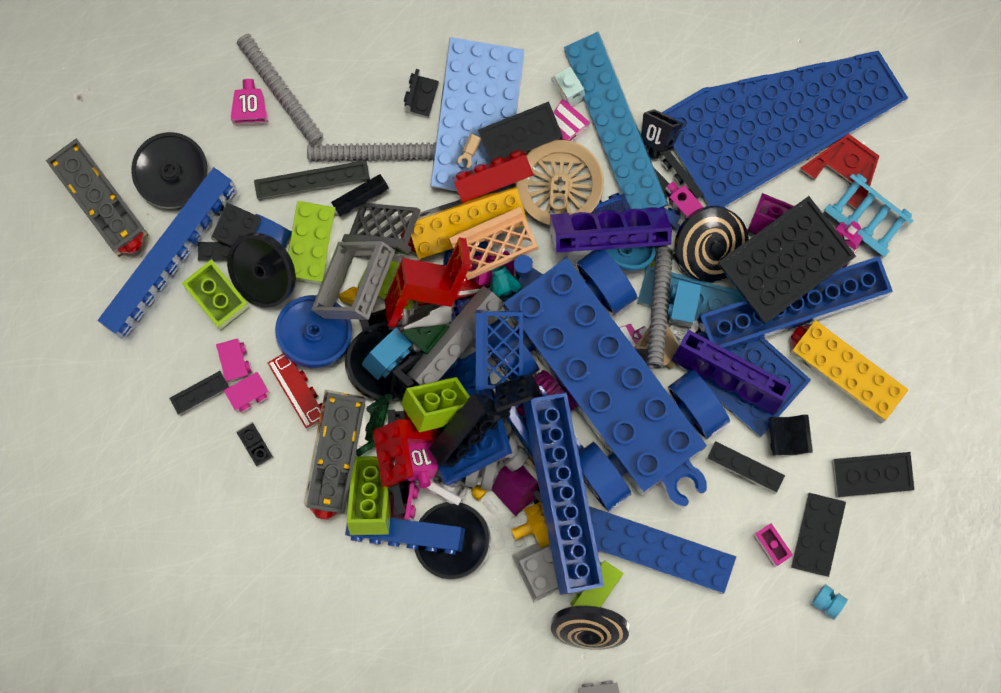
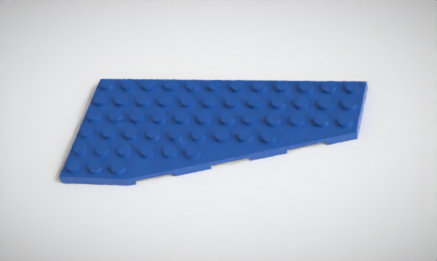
M878 50L835 61L798 67L797 69L742 79L737 82L705 87L661 113L683 123L673 149L692 180L704 194L703 198L707 205L727 207L839 141L847 134L854 132L908 100V96Z

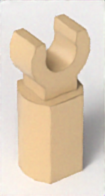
M469 134L462 150L463 155L457 159L456 164L459 165L461 160L464 159L467 161L465 168L468 169L471 166V157H474L481 142L480 137Z

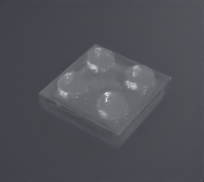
M521 511L516 516L512 512L485 516L491 534V555L521 551L529 547L528 536L515 540L511 531L512 528L525 524L524 511Z

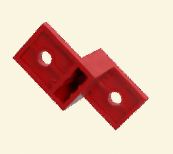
M458 238L446 266L402 258L384 300L388 326L396 327L398 320L402 319L404 306L408 305L409 300L449 307L453 306L454 301L459 297L461 285L465 284L466 274L472 268V260H470L469 256L470 247L467 245L466 238Z
M404 410L405 420L393 421L373 431L382 487H391L414 477L408 444L434 442L435 438L441 434L440 428L418 432Z

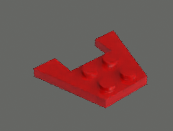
M847 134L800 167V170L815 180L826 165L851 184L855 180L850 176L853 173L855 175L859 173L867 179L865 183L870 186L879 155L850 134ZM860 186L847 204L856 210L869 191Z

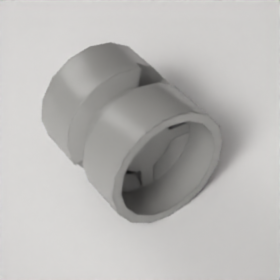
M508 434L512 453L500 460H503V464L510 471H515L526 462L529 453L521 445L518 446V442Z

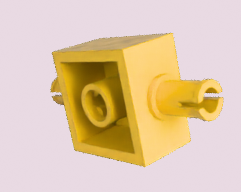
M541 502L525 508L524 512L528 520L527 523L511 529L515 540L532 534L535 536L540 549L550 545Z

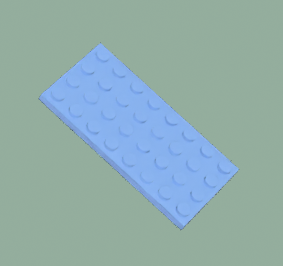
M453 37L449 38L430 187L457 191L453 177L458 172L464 170L468 172L473 170L476 165L491 163L482 139L474 157H471L472 164L468 169L465 168L467 165L466 160L462 159L459 165L456 164V161L463 155L462 150L469 134H474L481 138L478 129L516 115L524 49Z

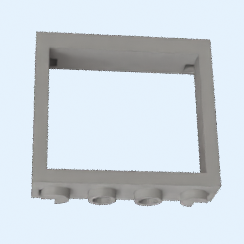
M383 241L338 242L311 310L324 319L368 320L396 250ZM371 256L352 307H333L352 257Z

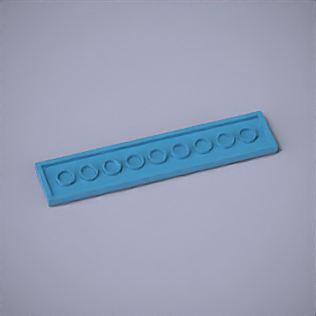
M593 33L565 46L564 49L572 69L584 88V99L628 209L645 210V208L650 207L660 208L668 206L669 204L600 33Z

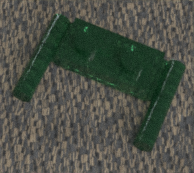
M386 394L367 406L366 410L371 415L365 428V440L368 442L356 450L358 457L375 447L373 431L384 425L389 402L392 400L390 394Z

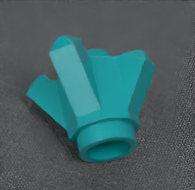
M500 266L491 270L492 281L490 291L497 297L509 295L512 293V290L515 293L522 290L523 286L510 274L506 266Z

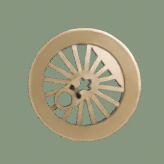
M555 140L531 150L526 155L533 174L548 181H529L530 177L516 182L523 208L534 219L550 225V214L548 213L551 208L556 214L563 213L567 209L569 215L579 212L592 213L597 207L604 188L603 172L598 160L587 148L573 141ZM544 163H551L555 174ZM539 164L550 177L534 170L535 167ZM556 164H560L559 173H558ZM564 164H568L565 172L563 173ZM573 165H580L569 174ZM588 168L590 173L573 178L582 169ZM592 177V184H575ZM559 181H563L564 184L561 186V191L558 190L557 186ZM529 186L546 187L529 193ZM575 189H591L592 191L590 196ZM547 193L536 203L531 199L532 197ZM572 194L587 200V202L582 206ZM568 197L579 208V210L573 213L571 212L568 203ZM550 198V202L548 203L545 211H542L540 208H538L546 200ZM557 199L564 201L561 207L554 206V202Z

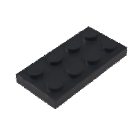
M549 101L478 129L490 161L497 157L505 158L510 156L509 154L515 150L528 152L563 137Z
M911 452L833 459L837 498L915 490Z
M808 493L791 568L829 577L846 501Z

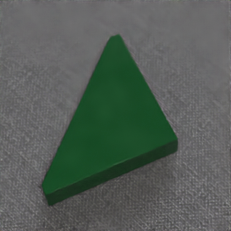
M442 324L402 329L400 332L424 354L428 355L449 329V326Z

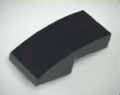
M253 422L236 431L256 467L273 457Z

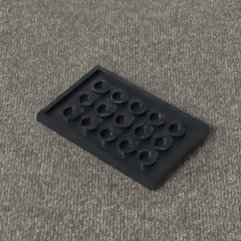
M808 196L717 264L765 325L853 260L856 255L811 197Z

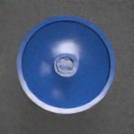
M317 295L299 297L288 303L278 315L275 326V338L281 352L295 364L308 368H320L335 363L347 352L352 339L350 319H324L311 310ZM337 302L333 305V307H342Z

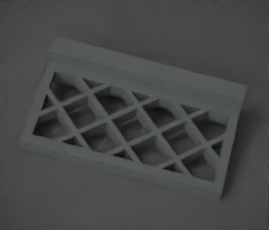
M372 203L362 204L359 207L350 233L343 235L342 242L383 241L396 250V254L409 255L411 247L408 246L421 210L417 207ZM370 209V213L364 217L365 210ZM383 210L385 214L377 218L376 215ZM397 211L399 215L392 220L390 216ZM412 213L411 218L406 221L404 217ZM373 218L374 222L367 227L366 223ZM387 219L388 224L381 228L380 224ZM401 221L402 225L395 229L394 225ZM363 226L364 230L357 234L358 229ZM377 227L378 231L371 236L370 232ZM391 228L392 233L385 237L384 233ZM405 230L403 239L399 238L398 234Z

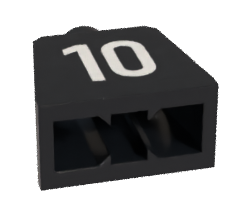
M655 109L644 112L641 137L644 144L650 147L649 156L659 158L660 152L672 149L683 123Z

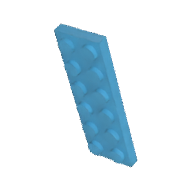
M647 266L637 301L639 304L652 307L655 267ZM671 272L670 295L673 285H677L678 281L702 285L695 315L696 320L701 314L720 309L724 304L729 306L745 300L737 290ZM669 296V302H668V303H669V304H672V303H673V299H670V296Z

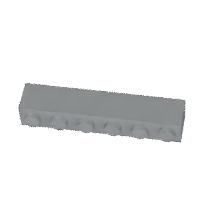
M483 286L451 322L449 329L428 355L424 354L407 374L419 385L437 382L476 337V310L499 311L504 302ZM488 316V322H489L494 316Z

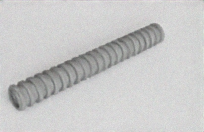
M245 34L240 37L236 44L240 46V50H244L243 54L247 55V59L251 60L250 63L254 64V69H257V73L261 74L260 77L264 78L265 83H268L267 87L271 88V92L275 93L274 96L278 97V102H281V106L285 107L284 110L288 111L289 116H292V121H295V125L299 126L298 129L302 130L303 135H306L305 139H309V144L318 142L323 137V133L319 132L320 129L316 128V123H313V119L309 118L310 115L306 114L305 109H302V104H299V100L295 99L296 96L292 95L291 90H288L289 86H285L286 82L282 81V77L278 76L279 73L275 71V67H272V63L268 62L267 57H264L265 54L261 53V48H258V44L254 43L255 40L253 38L251 39V34Z
M424 142L421 144L409 143V145H406V143H403V145H400V143H397V145H394V143L391 145L388 143L385 145L382 143L380 145L376 143L374 145L370 143L368 145H365V143H362V145H359V143L347 145L345 143L344 145L338 144V146H335V144H332V146H329V144H326V146H323V144H320V146L308 144L307 159L309 161L312 159L315 161L318 159L321 161L324 159L327 161L329 159L333 161L335 159L339 161L341 159L345 161L350 159L353 161V159L365 160V158H368V160H371V158H374V160H377V158H380V160H383V158H386V160H389V158H392V160H395V158H398V160L404 158V160L410 158V160L412 158L416 160L418 158L422 160L427 158L429 160L430 158L434 159L436 142H433V144H430V142H427V144H424Z
M659 247L656 250L652 292L653 302L651 304L650 334L646 362L647 366L651 369H661L664 366L666 324L673 250L669 247Z

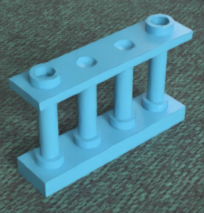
M853 173L850 176L855 180L837 204L834 203L832 206L829 203L824 211L838 222H844L849 226L852 221L858 223L857 220L875 197L881 200L885 205L867 227L859 230L858 234L863 238L864 242L885 257L890 251L887 248L889 246L888 243L905 221H908L910 224L914 221L911 218L913 215L905 208L901 211L865 183L867 179L861 174L855 175ZM863 186L870 193L852 215L845 216L842 213V208L857 189ZM890 209H892L900 217L885 236L877 241L872 237L873 231Z

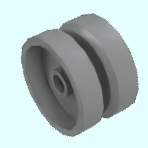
M498 460L466 476L465 486L475 488L478 478L482 477L481 489L491 492L499 468Z

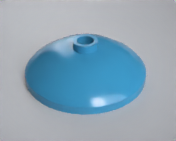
M646 247L605 249L621 269L631 271L646 268L652 263L656 255V248L653 247L652 249Z

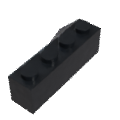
M473 394L456 413L451 422L445 426L441 434L435 438L429 450L439 465L453 467L471 451L470 446L480 443L484 439L483 435L489 429L494 430L499 426L497 422L503 417L506 419L511 414L506 409L497 412L495 410V401L488 396Z

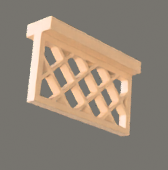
M520 207L449 238L453 249L459 237L466 238L467 245L471 250L470 260L478 265L476 270L467 272V280L513 261L520 255H526L539 249ZM524 225L525 228L522 234L513 232L515 227ZM507 234L504 242L496 240L497 235ZM511 236L519 238L516 245L508 243ZM523 239L529 240L533 244L526 248L520 247ZM483 241L489 242L486 249L479 248V244ZM493 244L501 245L499 253L490 251ZM506 247L514 249L512 254L508 256L503 255ZM476 251L484 253L481 261L472 259ZM488 255L496 257L495 261L490 264L485 262Z

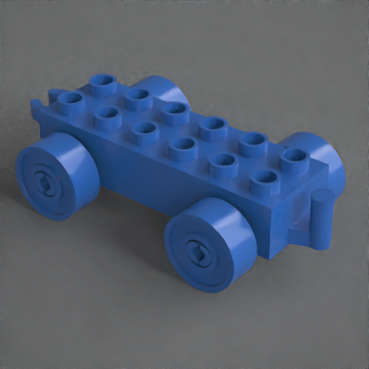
M605 249L592 250L575 264L580 274L567 257L542 274L532 268L533 261L529 256H518L514 262L515 275L519 278L520 284L523 287L521 291L504 302V311H523V375L530 373L534 375L540 370L530 353L534 350L610 452L606 456L595 442H591L578 452L584 483L604 509L609 512L632 495L631 490L622 478L624 475H627L641 495L660 482L665 488L668 498L675 505L686 507L689 501L677 489V483L681 478L688 477L692 479L695 489L700 494L705 493L707 490V482L703 473L690 462V459L703 451L707 446L700 435L707 440L731 422L718 398L704 380L692 369L668 386L672 398L609 315V313L613 316L638 299V296L626 275ZM519 316L510 317L517 326L519 324ZM497 319L490 326L494 329L501 320ZM503 323L496 332L505 338L511 330ZM494 333L488 338V343L493 348L501 341ZM513 333L506 341L514 348L519 343V338ZM504 343L496 349L503 358L511 351ZM494 352L491 354L496 364L501 361ZM512 353L506 361L514 367L519 362V357ZM504 362L499 366L505 375L511 370ZM512 372L507 378L511 381L518 376Z

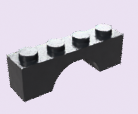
M717 441L714 442L706 458V461L722 469L734 472L773 494L778 492L785 477L784 474Z

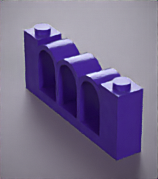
M664 207L645 208V210L628 209L622 213L607 210L601 211L596 215L587 212H579L569 215V213L550 214V233L556 253L671 245L672 227Z
M689 329L671 360L686 369L694 370L703 378L712 379L714 383L727 391L736 392L745 401L756 404V407L771 415H774L792 386Z

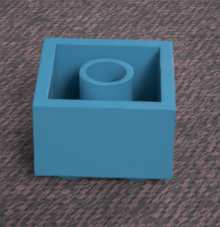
M678 281L677 285H673L670 295L673 303L669 304L667 313L669 323L692 327L702 285Z
M395 328L367 355L362 365L377 380L382 376L386 378L397 365L406 359V356L411 352L409 348L412 343Z

